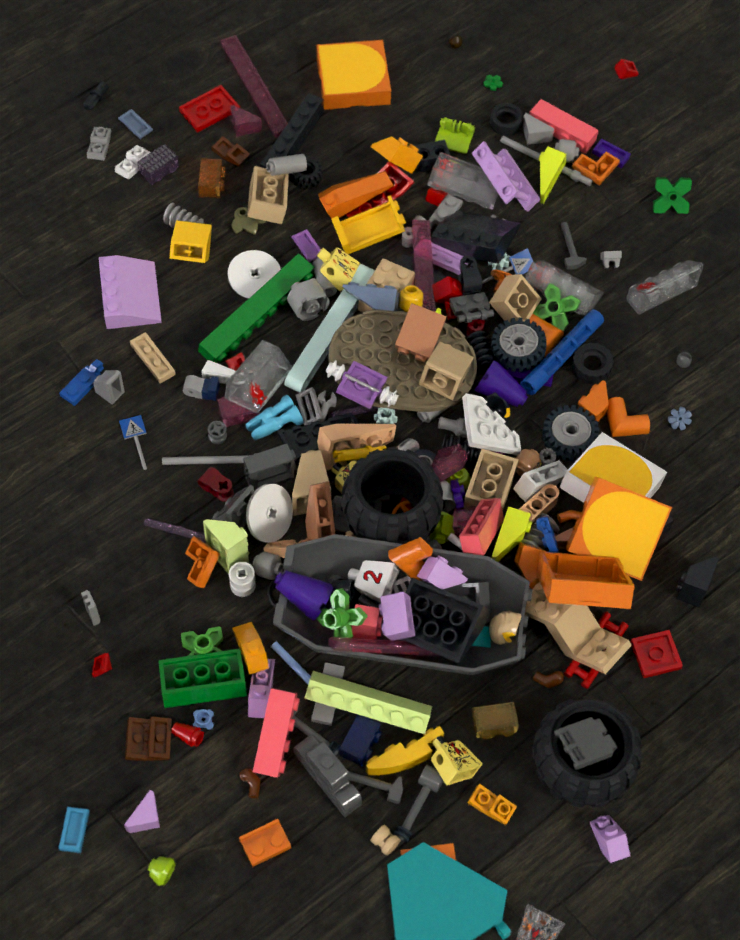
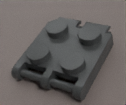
M590 717L554 732L556 737H559L565 746L564 751L569 753L574 761L573 766L575 769L607 759L612 756L613 751L617 748L611 736L606 735L607 730L600 719L593 720Z

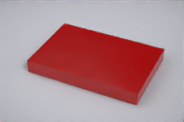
M222 85L179 106L180 113L197 132L240 110L238 103Z

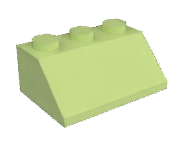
M208 519L203 521L206 544L220 553L217 561L228 574L231 566L235 563H249L248 535L243 527L239 528L235 522Z

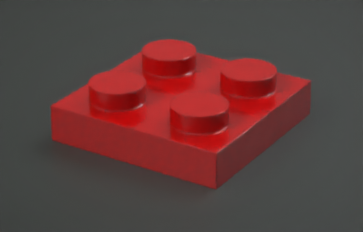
M670 630L631 639L630 643L643 678L682 669L683 665Z

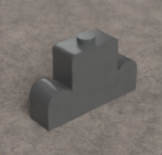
M309 735L293 747V754L344 817H347L362 805L361 795L349 782V772L324 741L319 744L312 735Z

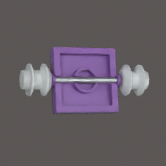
M336 360L334 363L330 362L326 369L328 378L331 375L335 377V381L342 378L336 393L371 409L379 396L380 404L385 401L388 403V407L390 405L394 406L398 400L397 390L391 392L389 386L382 390L388 377L358 362L353 361L347 372L345 371V365L338 366Z

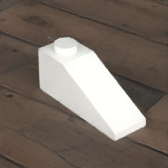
M559 460L523 473L513 489L521 499L527 502L545 485L552 484L556 486L562 482L568 469Z

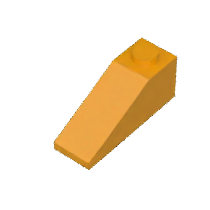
M252 622L233 627L232 629L238 646L241 649L249 675L269 669L264 646Z

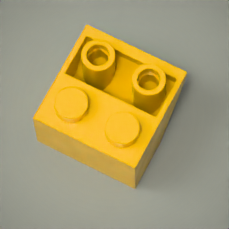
M176 220L171 239L170 259L206 263L209 260L212 225Z

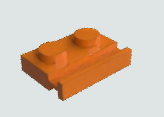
M278 819L239 837L252 867L291 849V844Z

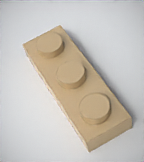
M146 332L130 340L132 348L159 383L176 375L173 367Z

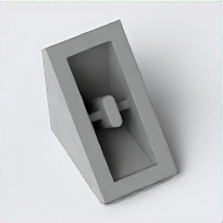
M527 113L524 114L522 127L527 144L551 142L554 128Z

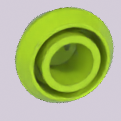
M456 466L446 473L445 481L451 484V480L458 479L459 485H463L464 489L469 487L471 477L465 468Z
M158 857L157 860L153 859L148 867V871H150L149 876L158 886L165 885L170 879L176 865L174 859Z

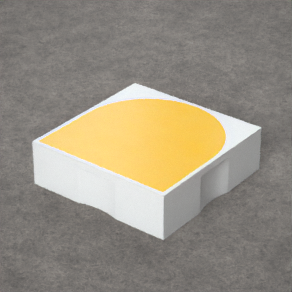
M602 432L566 471L559 488L584 502L596 476L651 498L660 488L667 472Z

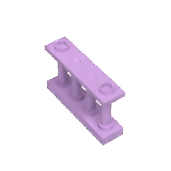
M483 141L472 152V155L505 204H508L515 197L524 210L529 211L540 200L506 149H502L495 155L486 142Z

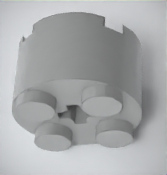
M316 278L301 283H294L287 297L289 305L296 316L302 321L318 317V312L321 310L324 312L330 303Z

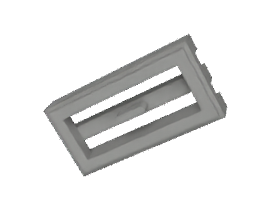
M312 387L296 394L304 426L310 425L314 421H324L315 390ZM309 393H310V396H311V399H312V403H313V406H314V409H315L316 417H315V414H314V411H313V408H312V404H311V401H310V398H309ZM303 396L305 397L306 405L311 419L309 420L303 403Z
M86 590L81 595L86 611L92 620L93 626L101 621L96 604L90 592Z

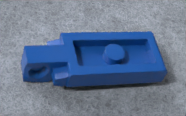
M96 359L90 366H85L59 393L60 397L75 406L94 387L93 383L96 377L104 369L103 363Z
M548 515L537 518V530L544 534L542 537L544 548H548L549 552L560 553Z

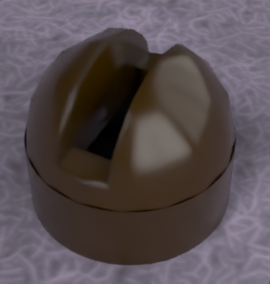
M461 35L448 39L452 48L457 49L461 47Z

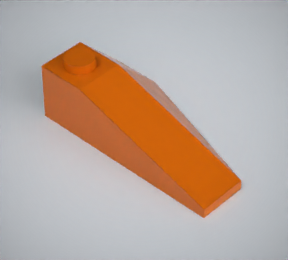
M385 171L333 185L319 193L318 196L330 218L332 219L336 216L340 218L393 187V184Z

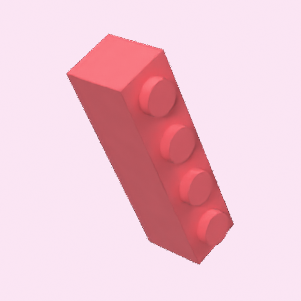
M542 99L530 111L531 116L554 128L553 137L559 140H574L576 147H579V151L584 154L589 151L597 140L599 130Z
M500 498L480 500L459 536L463 553L484 556L504 520Z
M274 688L270 689L253 768L254 773L272 777H279L280 773L284 774L286 761L283 758L285 752H289L291 740H288L289 731L293 732L295 719H292L293 712L298 710L300 699L297 698V693Z

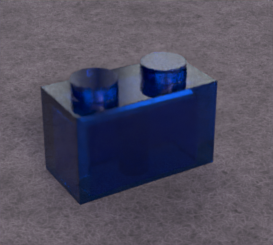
M357 714L340 747V756L362 766L365 760L368 761L373 753L371 748L374 742L378 743L381 738V724Z

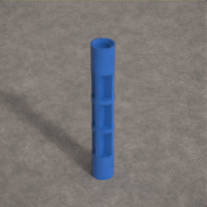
M594 309L590 310L568 335L547 354L542 362L521 381L520 384L527 391V394H536L566 360L577 351V348L604 323V317L600 312Z

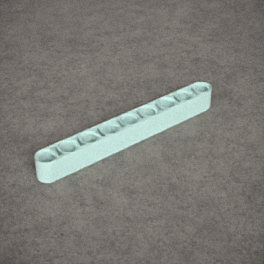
M360 264L351 282L358 283L359 286H366L375 270ZM343 289L288 373L284 386L299 393L305 391L328 355L331 339L335 331L345 320L353 316L358 308L359 299Z

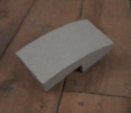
M94 127L90 136L91 143L87 151V159L105 160L111 129Z

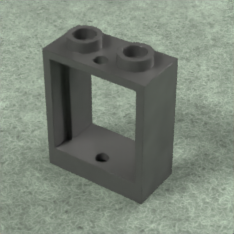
M284 444L244 457V474L248 486L250 484L254 486L255 491L265 484H278L293 479L294 470H297L295 464L296 456L293 449L290 450L288 444Z

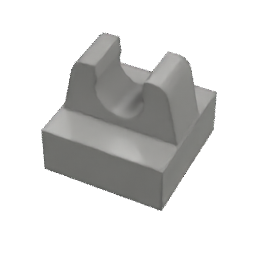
M604 251L600 253L604 268H609L610 261L614 263V268L619 267L622 251Z

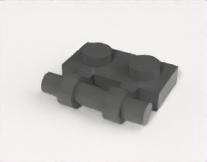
M485 292L450 298L449 304L454 316H457L458 323H470L476 319L486 320L488 317L494 316V311L490 309Z

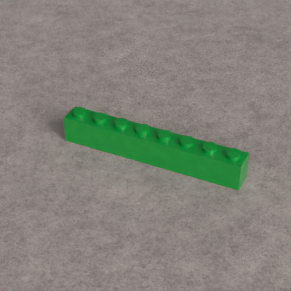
M298 253L199 344L198 352L207 360L215 363L223 362L227 357V353L231 350L235 351L239 347L240 341L248 339L253 329L263 325L266 317L273 316L279 305L283 306L287 303L288 294L292 290L291 286L294 283H301L313 278L314 266Z

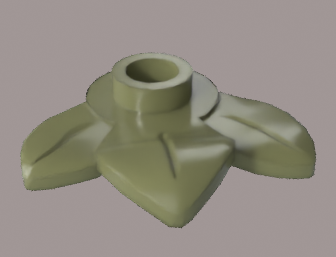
M241 207L234 213L235 219L232 222V229L236 234L243 229L249 233L256 234L258 224L265 223L266 221L247 217L248 208Z

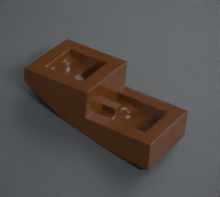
M224 136L211 149L221 158L237 166H240L250 156V153L238 143L234 145Z

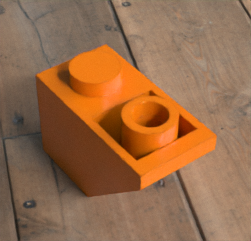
M604 380L598 385H593L589 394L582 396L578 401V405L583 408V412L588 410L590 412L589 416L593 414L597 422L606 415L609 406L607 387Z
M520 542L514 562L522 577L530 581L529 587L533 589L540 582L536 574L539 551H546L542 548Z

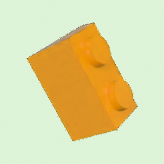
M391 136L371 146V148L387 160L411 174L423 157L418 153L419 149L411 143L408 146V142L400 137L397 140Z

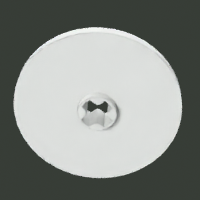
M249 250L238 254L231 261L228 268V280L234 291L243 297L250 298L281 268L276 259L268 253Z
M265 484L256 489L249 499L246 510L247 525L251 534L257 540L267 543L275 542L285 535L290 527L293 516L291 498L288 492L277 484Z

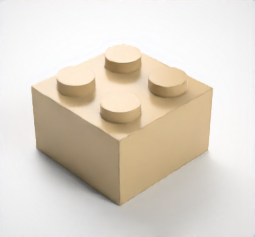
M522 274L506 275L489 303L504 321L508 320L510 323L511 318H515L518 321L519 317L523 318L525 322L526 318L529 319L541 301V297Z

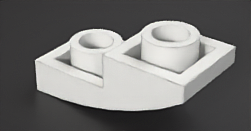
M136 145L126 153V159L115 166V172L130 179L145 164L142 159L147 161L146 157H150L151 152Z

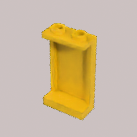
M390 195L387 196L389 200L387 203L343 221H340L338 216L332 218L331 220L344 252L351 254L405 232L403 224L406 222L403 214H398L400 208L397 200L393 201Z

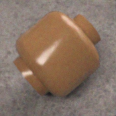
M523 449L515 458L519 459L516 473L519 476L539 468L542 464L540 454L534 449Z

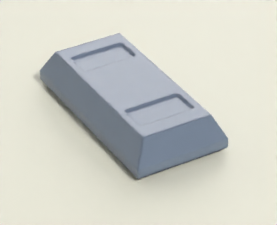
M132 109L118 117L139 139L145 137L153 130Z

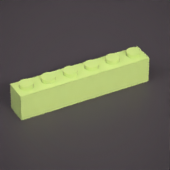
M313 671L305 699L425 734L432 709L430 705Z

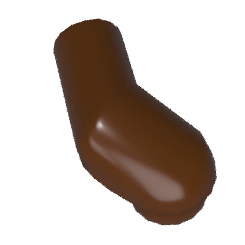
M537 671L533 680L547 688H552L563 682L564 674L561 671H555L546 676Z
M250 768L241 770L239 773L240 779L247 781L250 785L248 797L259 798L260 778Z

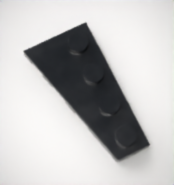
M353 413L328 418L327 421H314L310 425H297L288 430L280 429L277 430V435L283 444H288L289 449H293L296 463L300 461L301 454L310 450H319L317 440L320 427L332 424H359Z

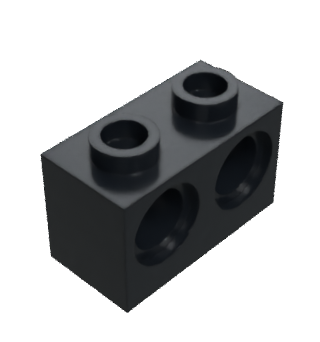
M445 140L414 145L419 149L418 153L423 156L415 168L416 173L438 169L440 166H437V162L440 165V161L444 160V158L450 160V153Z

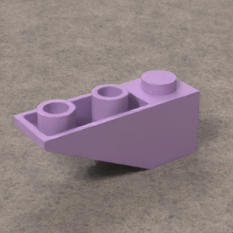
M267 659L269 669L252 674L248 698V717H265L270 689L273 687L275 659Z

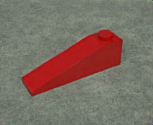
M388 161L378 173L386 171L393 187L345 215L350 218L389 201L387 196L390 195L392 200H395L402 196L413 185L414 181L396 165Z

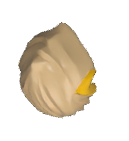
M503 611L493 617L489 626V634L494 643L502 645L512 642L510 636H516L521 613Z

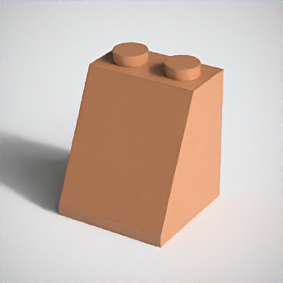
M411 303L395 343V348L398 349L397 352L403 355L412 354L415 356V359L421 362L428 361L436 347L447 316Z

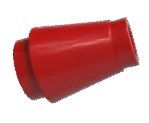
M179 722L173 725L171 731L172 734H175V736L190 747H198L204 737V732L201 731L200 727Z

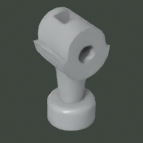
M417 215L412 221L413 226L404 228L405 232H402L401 241L404 247L410 248L416 244L418 231L423 230L427 224L424 217Z

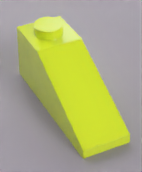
M547 147L545 152L542 151L538 160L540 162V203L544 204L566 164L567 154L551 147Z
M508 506L491 557L493 560L499 562L524 539L525 532H530L533 523L529 521L531 513Z

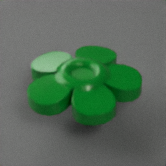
M487 75L484 86L490 87V90L495 91L503 86V82L500 81L501 77L498 75L494 77Z

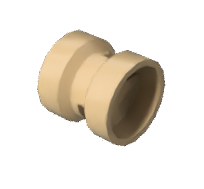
M386 825L379 828L371 838V842L374 845L380 846L381 851L386 856L401 841L398 836L390 833V829Z

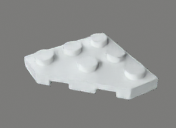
M466 393L462 400L468 446L518 455L521 452L519 435L514 430L511 431L504 424L506 421L496 411L493 412L486 405L487 401L483 397Z

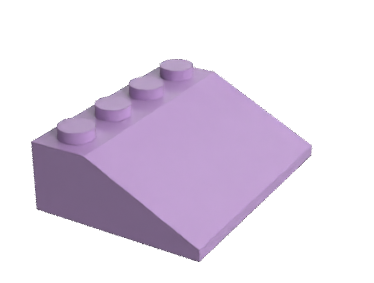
M119 255L99 257L104 318L107 329L162 323L155 262Z

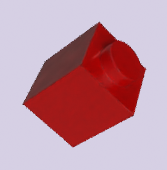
M448 276L432 285L436 302L445 304V302L450 301V298L463 296L462 285L458 279Z

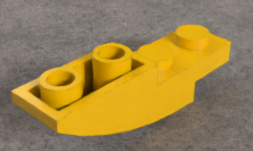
M440 726L436 729L430 728L423 734L424 737L418 741L414 739L406 745V749L401 742L397 745H390L384 750L385 753L379 757L376 755L368 760L366 773L368 775L392 774L423 763L431 758L432 742L439 736L444 737V731Z

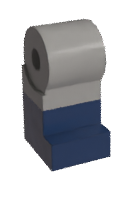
M189 375L185 379L183 393L199 399L217 401L220 389L219 377L211 376V379Z

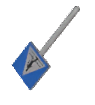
M528 248L508 257L512 266L502 271L508 272L514 269L515 274L518 275L536 268ZM490 276L482 280V284L494 279V277Z
M141 415L119 420L124 440L134 437L143 469L147 470L138 436L147 434Z

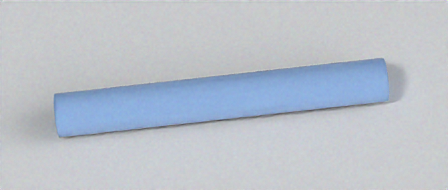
M277 641L274 642L271 648L309 684L311 676Z

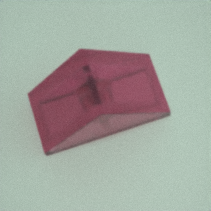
M234 105L230 107L231 120L236 136L257 133L262 130L260 117Z

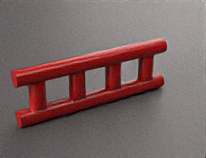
M605 611L598 624L602 629L605 627L622 637L628 628V624L621 622L619 626L609 621L611 614ZM572 660L564 675L571 678L573 673L584 679L581 685L588 689L599 671L591 668L588 673L578 667L580 662Z

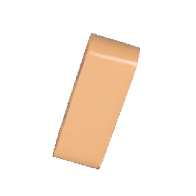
M552 484L545 485L518 510L531 513L529 521H532L533 525L542 513L547 514L555 507L559 496V489Z

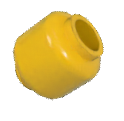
M409 285L400 291L399 306L405 312H408L411 303L420 307L423 306V292L417 286Z

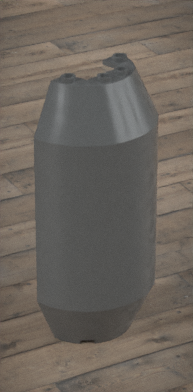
M334 534L287 546L283 565L284 571L287 570L328 582V578L332 575H338L343 577L344 580H349L348 573L351 568L360 570L365 560L392 562L388 557L389 550L403 544ZM433 548L431 556L435 558L441 556L449 561L447 565L450 567L455 566L463 571L462 575L468 578L467 582H489L491 620L503 611L521 613L516 636H510L511 643L500 645L494 643L491 639V648L471 646L460 664L418 646L413 647L410 643L401 639L391 641L383 635V632H381V637L377 636L376 643L353 640L351 638L348 644L341 646L334 638V629L322 626L317 619L314 621L309 619L281 593L279 603H276L273 625L319 653L475 675L518 662L520 659L525 658L526 647L523 646H525L526 634L522 633L523 627H527L528 615H525L527 601L532 599L533 589H529L530 581L488 556ZM397 566L400 571L396 580L408 576ZM406 581L404 583L406 588H408L409 583ZM400 584L397 585L399 592H403ZM490 622L485 623L484 626L489 627Z

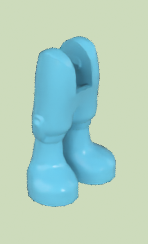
M285 395L274 407L266 408L247 422L245 426L248 431H253L251 433L252 438L258 440L279 430L288 422H293L297 426L304 424L298 408L296 405L294 406L292 399Z

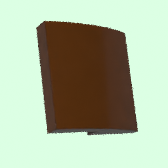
M152 716L150 719L129 717L127 720L125 760H169L172 719Z

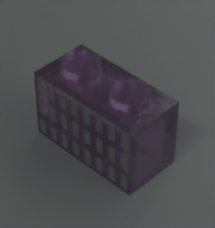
M165 144L137 161L139 173L151 185L179 168L178 156Z

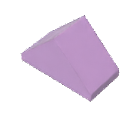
M150 790L124 824L127 832L134 833L160 827L153 791Z

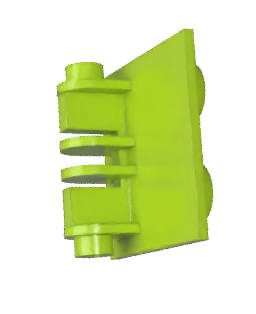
M446 117L444 119L441 118L440 128L435 141L445 140L448 150L467 154L475 127L472 126V123L468 124L459 121L458 124L457 120L453 122V120Z

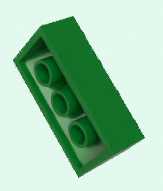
M241 649L159 660L164 708L247 696Z

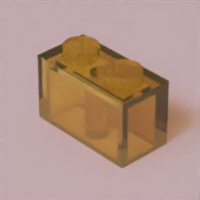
M514 702L473 708L472 719L476 738L491 739L495 735L511 736L517 732L519 724Z

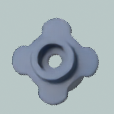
M201 709L194 711L195 722L193 726L208 730L213 728L212 717L214 712L212 710Z

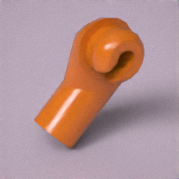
M569 510L557 514L559 523L569 520H576L577 522L582 512Z

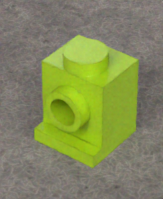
M442 511L440 521L433 533L430 534V539H435L439 544L448 542L447 538L449 535L455 533L457 517Z

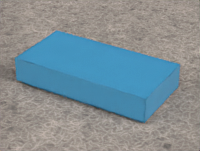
M67 807L59 844L60 851L81 853L89 809Z

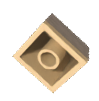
M439 342L424 367L419 385L453 400L470 369L474 357L453 348L449 344Z
M310 450L301 454L292 492L293 516L307 512L310 485L329 482L321 450Z

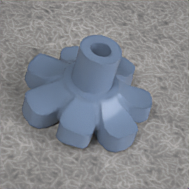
M679 407L678 411L676 409L671 410L673 416L668 417V422L671 423L673 429H677L679 426L680 430L686 429L685 424H691L692 420L690 417L692 414L689 410L686 411L684 407Z

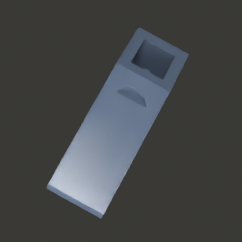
M349 282L348 285L343 284L345 291L373 310L397 311L400 293L393 286L378 288L374 284H366V286H359L355 282Z

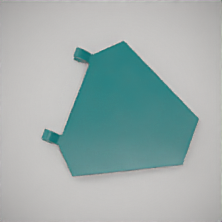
M424 842L387 864L396 940H474L493 927H496L502 940L510 936V928L502 921L507 890Z

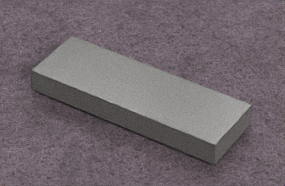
M325 663L322 674L343 679L345 666ZM315 702L311 722L332 726L336 708Z

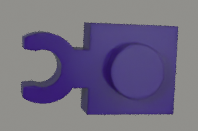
M458 479L451 480L456 508H463V497L466 495L464 486L459 485Z

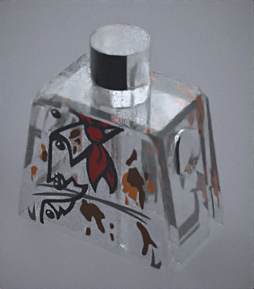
M527 904L516 940H556L565 923Z

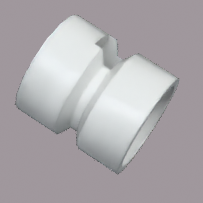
M238 562L231 566L229 570L231 591L239 597H245L253 593L256 586L254 568L247 562Z

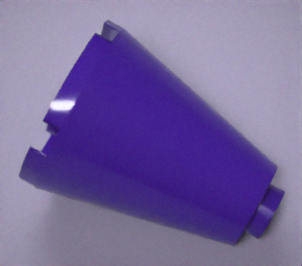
M495 360L475 389L478 394L487 397L496 392L509 405L518 407L519 404L523 406L528 398L526 396L527 391Z
M287 570L283 573L279 572L274 580V583H276L275 588L313 621L322 612L320 609L323 604H327L333 590L332 585L328 582Z

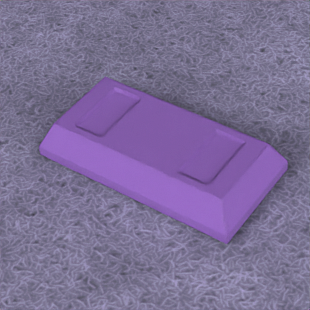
M307 229L291 236L309 263L318 258L317 254L321 249Z

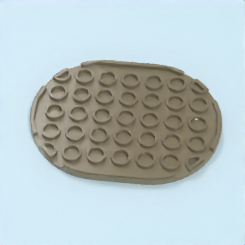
M388 310L364 311L362 314L345 320L335 331L329 347V363H334L336 360L338 366L345 365V371L347 372L353 361L358 362L388 377L382 390L388 386L391 392L397 390L396 394L399 397L394 406L390 405L388 407V403L385 401L380 404V396L377 397L372 406L419 412L440 411L460 402L462 397L469 393L477 373V360L473 347L469 345L460 330L456 327L453 328L447 323L444 324L436 347L439 342H443L474 357L470 369L453 400L419 385L427 360L421 362L415 359V356L412 354L403 355L397 352L398 349L395 348V343L408 312Z

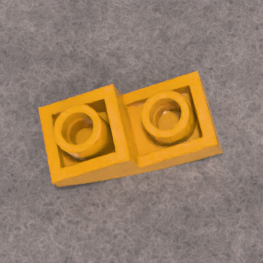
M481 784L477 785L467 802L477 810L505 825L517 807L500 794L498 796Z

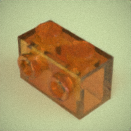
M201 158L198 181L199 197L220 198V192L224 191V180H222V177H225L226 167L222 166V159Z

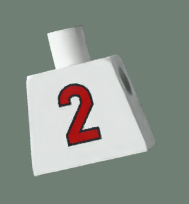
M365 560L360 570L354 568L349 570L348 579L355 581L354 587L359 593L365 594V596L381 603L380 597L391 595L400 570L392 562Z

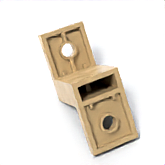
M540 582L533 588L532 599L527 601L525 615L546 625L565 656L606 674L631 647L628 639L602 629L588 606L549 603Z

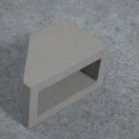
M106 370L102 375L97 376L93 383L95 393L111 404L125 392L122 375L118 370Z

